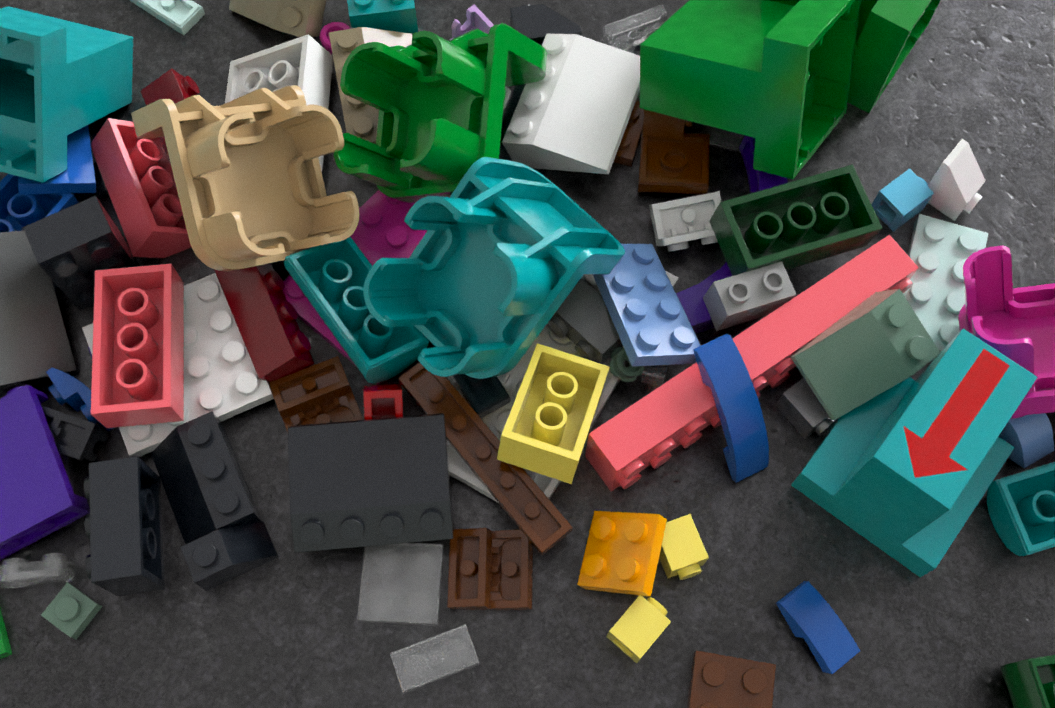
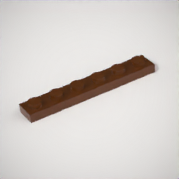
M419 362L398 378L402 387L426 415L444 413L446 440L541 555L545 554L572 532L573 527L523 468L497 460L500 440L446 377L432 374Z

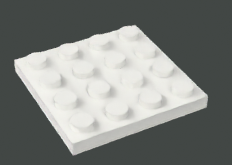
M216 273L184 285V421L119 427L130 457H141L154 451L177 426L211 411L214 412L221 422L274 399L269 383L266 380H260ZM93 323L82 327L91 354L93 353Z

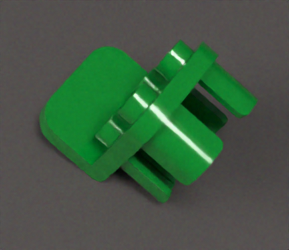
M504 23L493 25L489 30V34L480 29H474L449 41L430 31H420L412 34V43L406 47L401 45L389 47L380 42H369L359 45L349 54L344 63L340 87L345 95L379 109L376 144L350 133H343L344 148L334 152V160L337 167L344 173L376 184L384 195L402 202L415 203L427 196L450 197L474 162L482 157L499 159L503 105L506 95L505 87L534 83L544 79L546 76L547 50Z

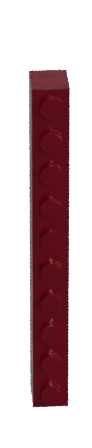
M171 68L140 92L147 106L160 99H171L175 104L188 97L198 95L200 90L191 77H184ZM159 137L170 162L165 137ZM271 263L234 271H218L214 269L260 380L272 382L314 364L309 352L311 349L310 342L298 327L296 322L298 318L297 312L292 304L287 301L282 290L285 287L284 282L278 273L274 271Z

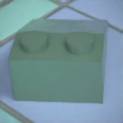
M894 289L875 292L792 355L791 359L831 420H836L909 378L938 356L940 351L902 291Z

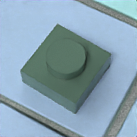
M67 582L41 616L70 638L77 640L102 606Z

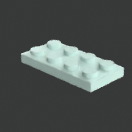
M919 214L914 223L907 254L919 268L910 279L913 285L903 295L941 353L959 333V312L965 304L963 265L970 255L986 248L988 233Z

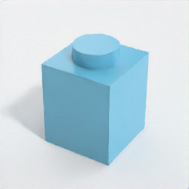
M909 168L878 192L872 207L876 215L894 232L921 212L934 192L929 188L924 179L918 177Z

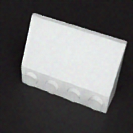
M308 34L230 62L225 103L260 88H267L274 92L286 86L297 85L304 93L306 105L314 104L328 109L333 55ZM324 156L318 157V158H319L320 167H321V172H322V169H323V158H324Z
M546 34L542 44L547 50L546 76L538 82L525 85L502 143L513 161L525 164L531 168L609 175L640 91V56L577 34Z

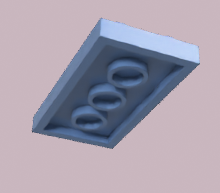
M621 244L625 249V254L611 273L592 275L632 367L695 364L697 361L693 349L701 345L653 245Z

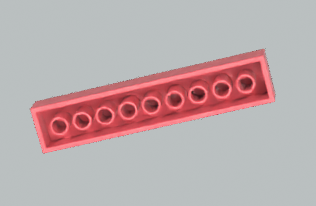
M890 234L732 338L745 363L758 398L761 396L760 390L768 385L773 389L790 376L788 371L796 367L791 359L792 355L875 292L900 289L904 293L913 285L910 279L919 267ZM697 362L589 433L585 457L611 492L619 486L624 490L636 483L641 478L640 472L651 465L655 469L664 464L672 456L670 451L679 445L687 448L695 443L702 436L700 431L710 424L713 428L721 425L711 388L703 384Z

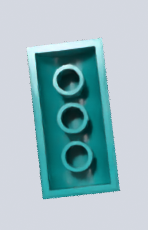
M351 237L339 242L310 247L285 257V269L368 383H380L393 378L411 366L417 360L421 351L427 348L429 340L415 326L386 327L378 322L369 312L364 300L363 290L365 279L372 265Z
M1055 462L995 480L987 489V506L993 526L1005 546L1018 556H1027L1055 547Z

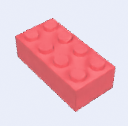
M172 264L95 270L91 415L105 428L184 421V282Z

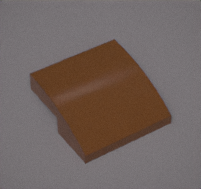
M338 356L269 382L287 433L289 426L364 420Z
M488 528L454 529L453 539H450L448 608L466 610H532L533 544L521 529L491 531Z

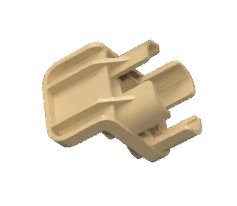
M286 86L274 92L267 88H260L219 106L210 105L200 95L188 97L175 104L171 99H160L131 113L138 139L165 137L190 245L195 255L208 267L218 271H234L285 260L286 256L310 247L343 241L356 230L360 214L355 193L347 191L327 196L318 158L344 148L341 126L328 109L314 104L306 105L304 93L299 86Z

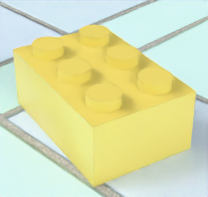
M537 343L503 429L497 460L572 484L610 367Z

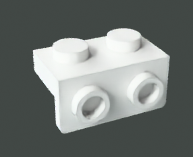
M720 191L649 205L656 246L667 245L668 252L689 248L688 241L701 239L702 245L718 242L709 221L721 202Z

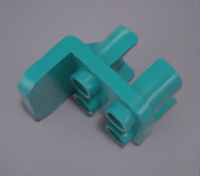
M482 157L471 165L450 197L427 196L418 200L411 207L404 222L411 229L427 230V232L409 258H381L372 266L364 282V300L369 312L382 325L386 327L415 326L435 346L434 348L423 349L417 357L418 361L432 374L441 377L465 374L477 379L497 377L508 373L518 364L584 274H610L625 254V249L611 233L538 171L519 162Z

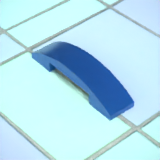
M725 334L693 349L703 384L711 388L728 445L723 448L731 478L737 483L768 467L769 445L766 426L754 385L731 335Z

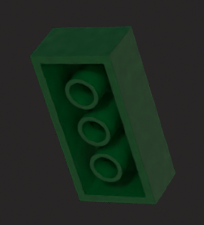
M853 164L720 202L709 221L732 276L781 261L785 269L789 270L865 247L883 229Z

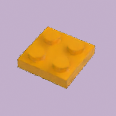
M594 511L577 585L585 590L651 597L667 519L660 514Z

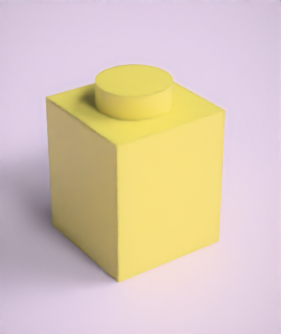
M691 514L666 522L659 559L667 578L678 575L680 580H684L701 573L700 566H703L709 557Z
M639 595L611 628L606 637L634 662L638 663L671 623L666 617L668 611L654 598L649 597L646 600L643 596Z

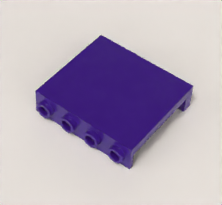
M29 385L15 387L9 390L6 396L0 398V560L90 513L87 499L74 494L43 412L41 403L47 401L48 396Z

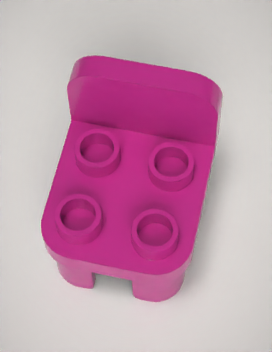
M1006 246L981 249L970 255L963 265L965 304L959 312V332L964 328L1038 377L1011 419L1020 418L1025 415L1055 412V283L1013 288L1010 249Z

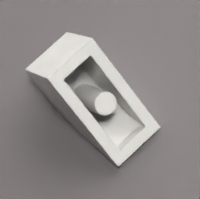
M961 139L943 161L928 184L929 188L934 192L928 203L954 221L963 210L970 213L983 197L977 192L984 184L985 179L967 141Z

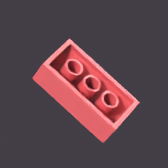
M108 118L91 142V150L133 257L166 258L191 248L172 167L160 138L138 139L133 122Z

